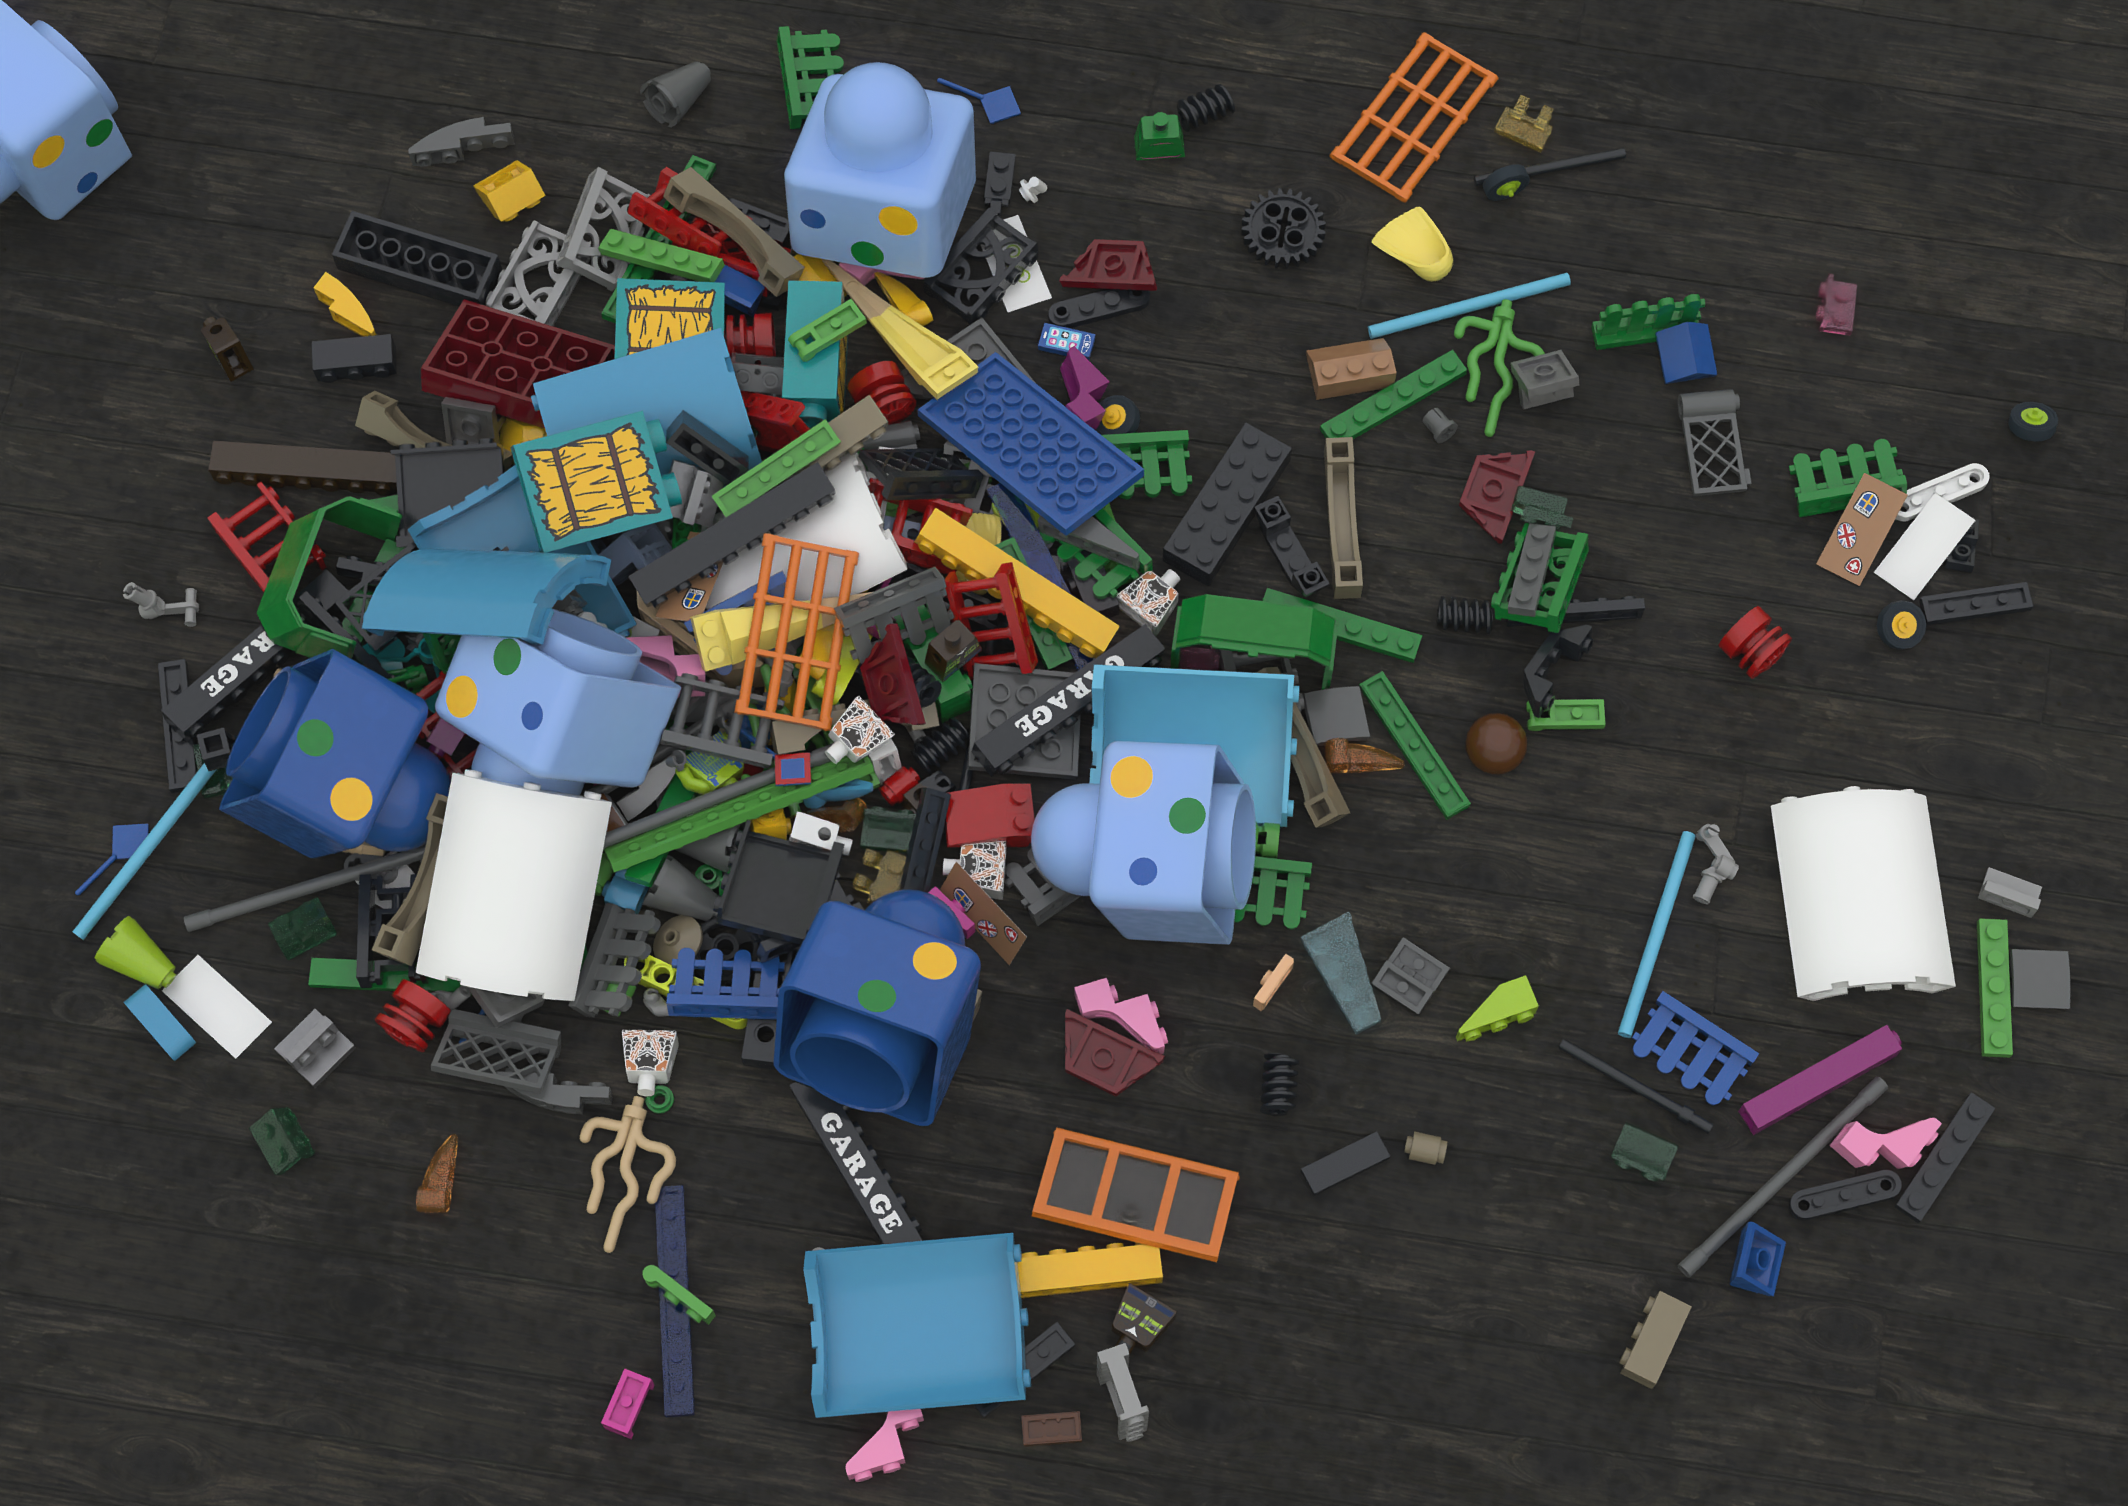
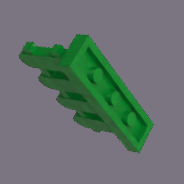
M789 26L779 27L776 41L790 129H800L802 119H807L813 105L812 96L817 95L821 83L826 79H809L808 74L826 73L827 77L843 69V59L840 56H831V51L839 48L840 38L836 34H828L827 30H821L820 34L802 35L801 31H795L794 35H790ZM823 51L824 55L805 57V52ZM797 75H801L800 80H797ZM800 97H804L805 102H801Z
M1691 294L1680 302H1674L1673 298L1666 297L1659 300L1657 305L1648 306L1647 301L1635 302L1631 308L1622 309L1620 304L1610 305L1604 312H1600V321L1592 322L1591 328L1596 350L1657 342L1655 333L1685 322L1699 323L1701 319L1699 309L1705 307V299H1700L1699 294Z
M1188 430L1102 435L1136 463L1141 462L1142 468H1144L1143 478L1119 495L1121 498L1130 499L1134 494L1135 487H1144L1145 494L1148 497L1154 498L1160 494L1161 486L1171 485V491L1174 495L1182 496L1187 491V484H1192V475L1186 476L1185 460H1189L1190 457L1189 451H1187L1189 442ZM1158 461H1168L1170 477H1160Z
M1879 439L1874 443V451L1864 452L1859 444H1851L1847 448V456L1837 457L1836 452L1828 448L1820 453L1819 461L1810 462L1807 454H1797L1793 459L1794 465L1789 466L1790 475L1796 474L1799 486L1794 488L1799 517L1844 510L1864 473L1907 494L1906 477L1903 475L1902 469L1896 470L1893 458L1897 456L1896 447L1891 448L1887 440ZM1876 460L1879 473L1869 474L1866 461ZM1849 465L1852 478L1843 479L1840 466ZM1822 469L1825 483L1816 484L1813 471Z
M1103 508L1094 514L1093 517L1139 554L1140 567L1138 570L1117 563L1118 565L1103 577L1098 571L1109 563L1110 559L1094 553L1085 558L1080 553L1084 549L1039 532L1040 540L1044 544H1051L1055 540L1061 544L1057 550V556L1061 562L1066 563L1072 558L1079 562L1075 568V575L1079 580L1084 581L1092 576L1097 581L1093 586V594L1097 599H1105L1109 595L1112 598L1118 595L1116 589L1131 578L1135 581L1139 578L1138 571L1145 574L1147 571L1153 570L1152 558Z
M1255 856L1254 871L1260 872V877L1253 876L1252 884L1259 885L1257 905L1246 904L1243 909H1235L1234 923L1241 922L1244 919L1245 912L1256 913L1255 920L1260 926L1269 925L1272 921V915L1283 916V924L1287 929L1297 928L1300 918L1306 919L1307 911L1301 910L1303 890L1309 891L1310 883L1304 882L1305 877L1310 878L1312 863ZM1277 874L1288 875V880L1277 879ZM1276 887L1287 888L1284 908L1273 907Z

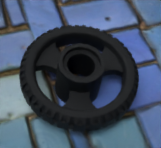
M716 917L709 919L701 925L703 940L700 950L695 956L696 960H701L700 953L711 949L720 950L724 946H731L734 948L729 955H723L724 961H734L735 953L741 950L740 947L750 943L753 946L752 961L757 962L758 957L756 953L760 942H753L751 936L754 933L738 929L735 935L722 933L712 939L708 933L724 925L716 924ZM695 969L704 979L705 969ZM723 970L721 986H732L733 970Z

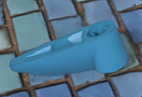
M854 779L839 785L837 788L823 791L808 799H803L804 805L807 808L815 809L822 807L827 801H845L859 798L873 791V783Z

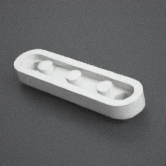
M1973 463L1908 489V496L1902 505L1907 511H1899L1895 519L1898 521H1909L1916 518L1935 493L1952 503L1983 490L1989 481L1988 470L1981 464ZM1970 477L1977 479L1978 482H1972Z

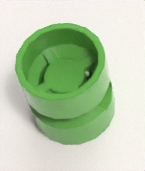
M1256 822L1255 854L1259 853L1261 857L1277 859L1279 823L1264 822L1262 826H1259ZM1258 835L1266 836L1265 844H1257Z

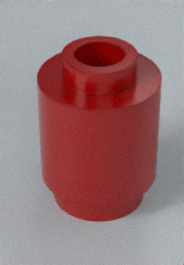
M902 766L882 782L883 786L879 788V791L884 799L893 806L896 803L900 804L903 801V795L919 784L918 782L921 779L912 767L907 769Z

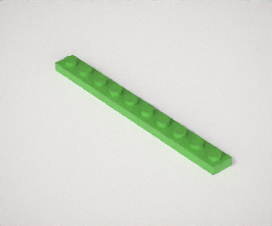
M844 756L837 764L831 761L812 768L811 784L776 786L775 783L607 847L604 849L606 857L614 872L628 869L635 864L648 859H654L658 855L679 849L694 841L705 839L710 835L734 827L747 820L757 819L774 810L782 809L800 800L811 798L823 791L837 788L839 785L854 779H860L874 772L873 764L868 756L856 763L852 762L847 756Z

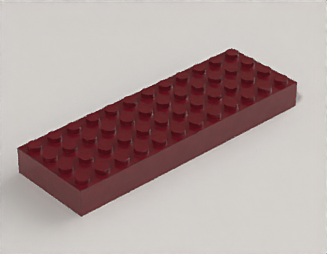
M464 299L421 367L422 391L444 398L449 397L496 406V414L545 429L540 410L535 411L531 396L535 395L533 383L614 360L615 345Z

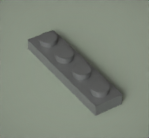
M1529 523L1508 604V614L1536 616L1556 536V526Z

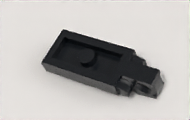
M990 152L984 202L1001 218L1002 207H1008L1011 202L1016 154Z

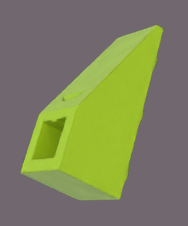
M1523 976L1500 984L1458 1030L1456 1035L1457 1041L1465 1039L1466 1042L1473 1041L1481 1037L1482 1032L1488 1030L1498 1032L1508 1027L1507 1024L1517 1020L1518 1023H1523L1534 1018L1533 1014H1536L1539 1005L1527 977Z

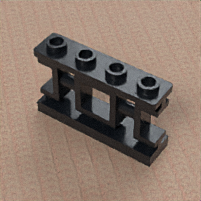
M371 874L359 875L356 978L361 988H372L373 983L383 985V972L408 971L410 982L417 983V981H422L423 984H429L428 976L416 973L417 964L415 959L412 966L392 959L375 960L373 972L372 948L374 941H376L384 921H390L403 904V899H406L415 881L416 874H411L410 887L385 888L383 876H377V879H372ZM375 890H377L379 901L392 900V908L376 909V920H374Z

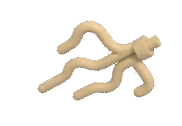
M634 1096L632 1105H625L621 1121L605 1117H594L584 1124L580 1133V1141L588 1143L596 1128L617 1132L615 1141L610 1146L602 1149L592 1162L591 1175L593 1187L587 1204V1212L590 1214L597 1212L603 1194L605 1179L602 1169L604 1163L624 1148L620 1160V1172L628 1190L626 1196L617 1204L613 1212L603 1247L607 1253L614 1251L624 1216L635 1204L638 1197L639 1185L631 1170V1163L637 1145L646 1151L661 1154L665 1159L663 1167L654 1175L647 1194L648 1203L655 1204L657 1202L663 1183L672 1175L676 1166V1156L670 1146L649 1140L643 1135L642 1127L647 1111L643 1109L645 1099L639 1096Z

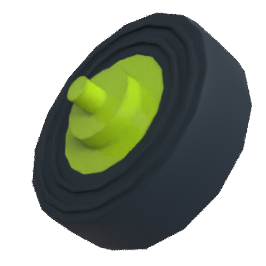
M1519 164L1509 165L1491 173L1484 180L1483 189L1488 199L1493 201L1504 200L1524 190L1528 186L1530 178L1524 166Z
M2023 402L2017 404L2011 410L2008 425L2010 430L2019 438L2033 442L2050 439L2055 434L2058 417L2053 409L2042 403Z

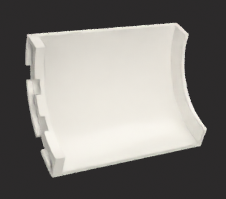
M847 453L840 458L842 462L834 469L828 471L825 468L823 470L835 489L836 494L832 495L834 500L821 508L816 505L809 509L810 514L798 522L793 519L786 523V529L777 534V536L858 552V563L854 568L850 595L860 594L907 570V563L890 529L884 531L882 527L884 522L881 515L883 514L875 495L870 493L868 488L870 482L862 460L858 457V453L852 456ZM722 511L715 514L712 526L726 518ZM702 525L701 532L708 529L709 527ZM762 544L750 551L745 548L738 552L739 557L727 565L723 563L706 605L707 610L758 583L764 548ZM775 544L770 576L783 570L787 578L791 547ZM802 549L794 600H811L818 552ZM829 555L822 598L839 596L845 558Z
M465 769L464 774L452 773L416 973L442 981H447V978L461 981L460 985L493 992L526 997L530 993L542 995L543 999L575 1001L612 802L601 799L602 794L585 791L584 796L541 790L540 784L524 782V786L496 781L481 777L482 772Z
M1851 786L1838 792L1802 798L1785 797L1781 799V803L1771 806L1797 997L1816 1001L1848 994L1847 988L1865 986V991L1892 989L1891 984L1905 985V990L1935 993L1956 987L1925 795L1915 793L1913 789L1900 791L1884 789L1860 790L1858 786Z

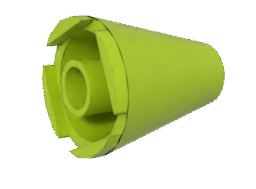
M130 916L124 918L114 928L116 932L110 938H106L95 955V961L100 965L156 989H160L162 986L167 988L176 977V974L173 973L175 966L137 921Z

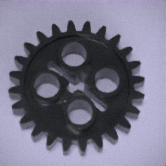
M1279 188L1277 195L1268 190L1267 198L1261 194L1258 195V203L1251 201L1250 209H1245V217L1242 218L1243 227L1241 235L1245 236L1243 244L1249 245V253L1256 252V260L1264 257L1266 266L1271 261H1274L1275 268H1278L1280 263H1284L1286 269L1289 268L1290 262L1299 267L1300 259L1308 263L1309 254L1316 256L1317 248H1322V240L1325 239L1326 231L1324 230L1326 222L1322 221L1323 212H1318L1319 205L1314 204L1310 206L1311 197L1303 200L1301 191L1296 196H1293L1292 189H1289L1287 194H1283L1282 189ZM1288 209L1289 214L1283 247L1279 248L1278 243L1284 210ZM1269 213H1275V214H1277L1278 216H1276V217H1271V216H1269V215H1267V214H1269ZM1300 217L1303 221H1296L1293 218ZM1264 236H1271V237H1273L1274 239L1267 240V239H1264L1263 237H1264ZM1291 240H1296V241H1298L1299 243H1298V244H1292V243H1290L1289 241H1291Z

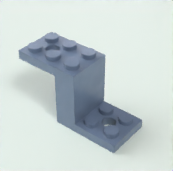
M655 523L623 533L608 547L601 538L590 540L597 555L611 559L609 576L615 586L622 584L637 569L640 570L672 550L671 545Z

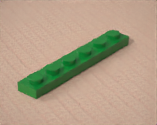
M1451 350L1320 425V431L1325 438L1353 437L1355 439L1466 375L1467 369L1456 353Z
M1267 588L1263 601L1313 607L1335 618L1334 625L1338 626L1336 640L1411 663L1415 661L1422 635Z

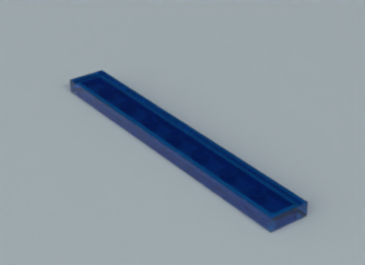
M1001 483L988 488L987 493L1010 538H1015L1028 567L1071 594L1025 503ZM1071 642L1066 643L1078 670L1096 659L1082 654L1079 650L1080 648Z
M684 1186L661 1187L658 1200L655 1203L658 1268L689 1291ZM659 1287L665 1417L695 1415L690 1317L685 1313L688 1309L680 1302L675 1306L663 1296L665 1291Z

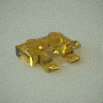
M1520 95L1514 109L1506 106L1494 132L1542 152L1552 133L1553 127L1548 124L1554 109L1544 105L1536 120L1525 115L1529 107L1530 98Z
M866 849L863 856V864L879 869V873L875 882L864 875L856 874L853 881V889L870 894L868 903H873L881 896L899 890L906 856L887 850L885 857L873 850Z

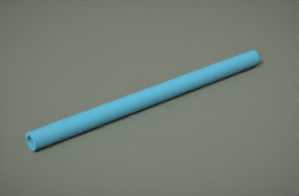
M1563 273L1368 326V333L1370 338L1373 339L1499 305L1504 299L1514 301L1571 285L1568 273Z
M205 763L202 765L72 931L83 940L86 938L216 770L208 771Z
M1688 831L1682 832L1618 1030V1034L1625 1038H1631L1695 841L1696 835Z

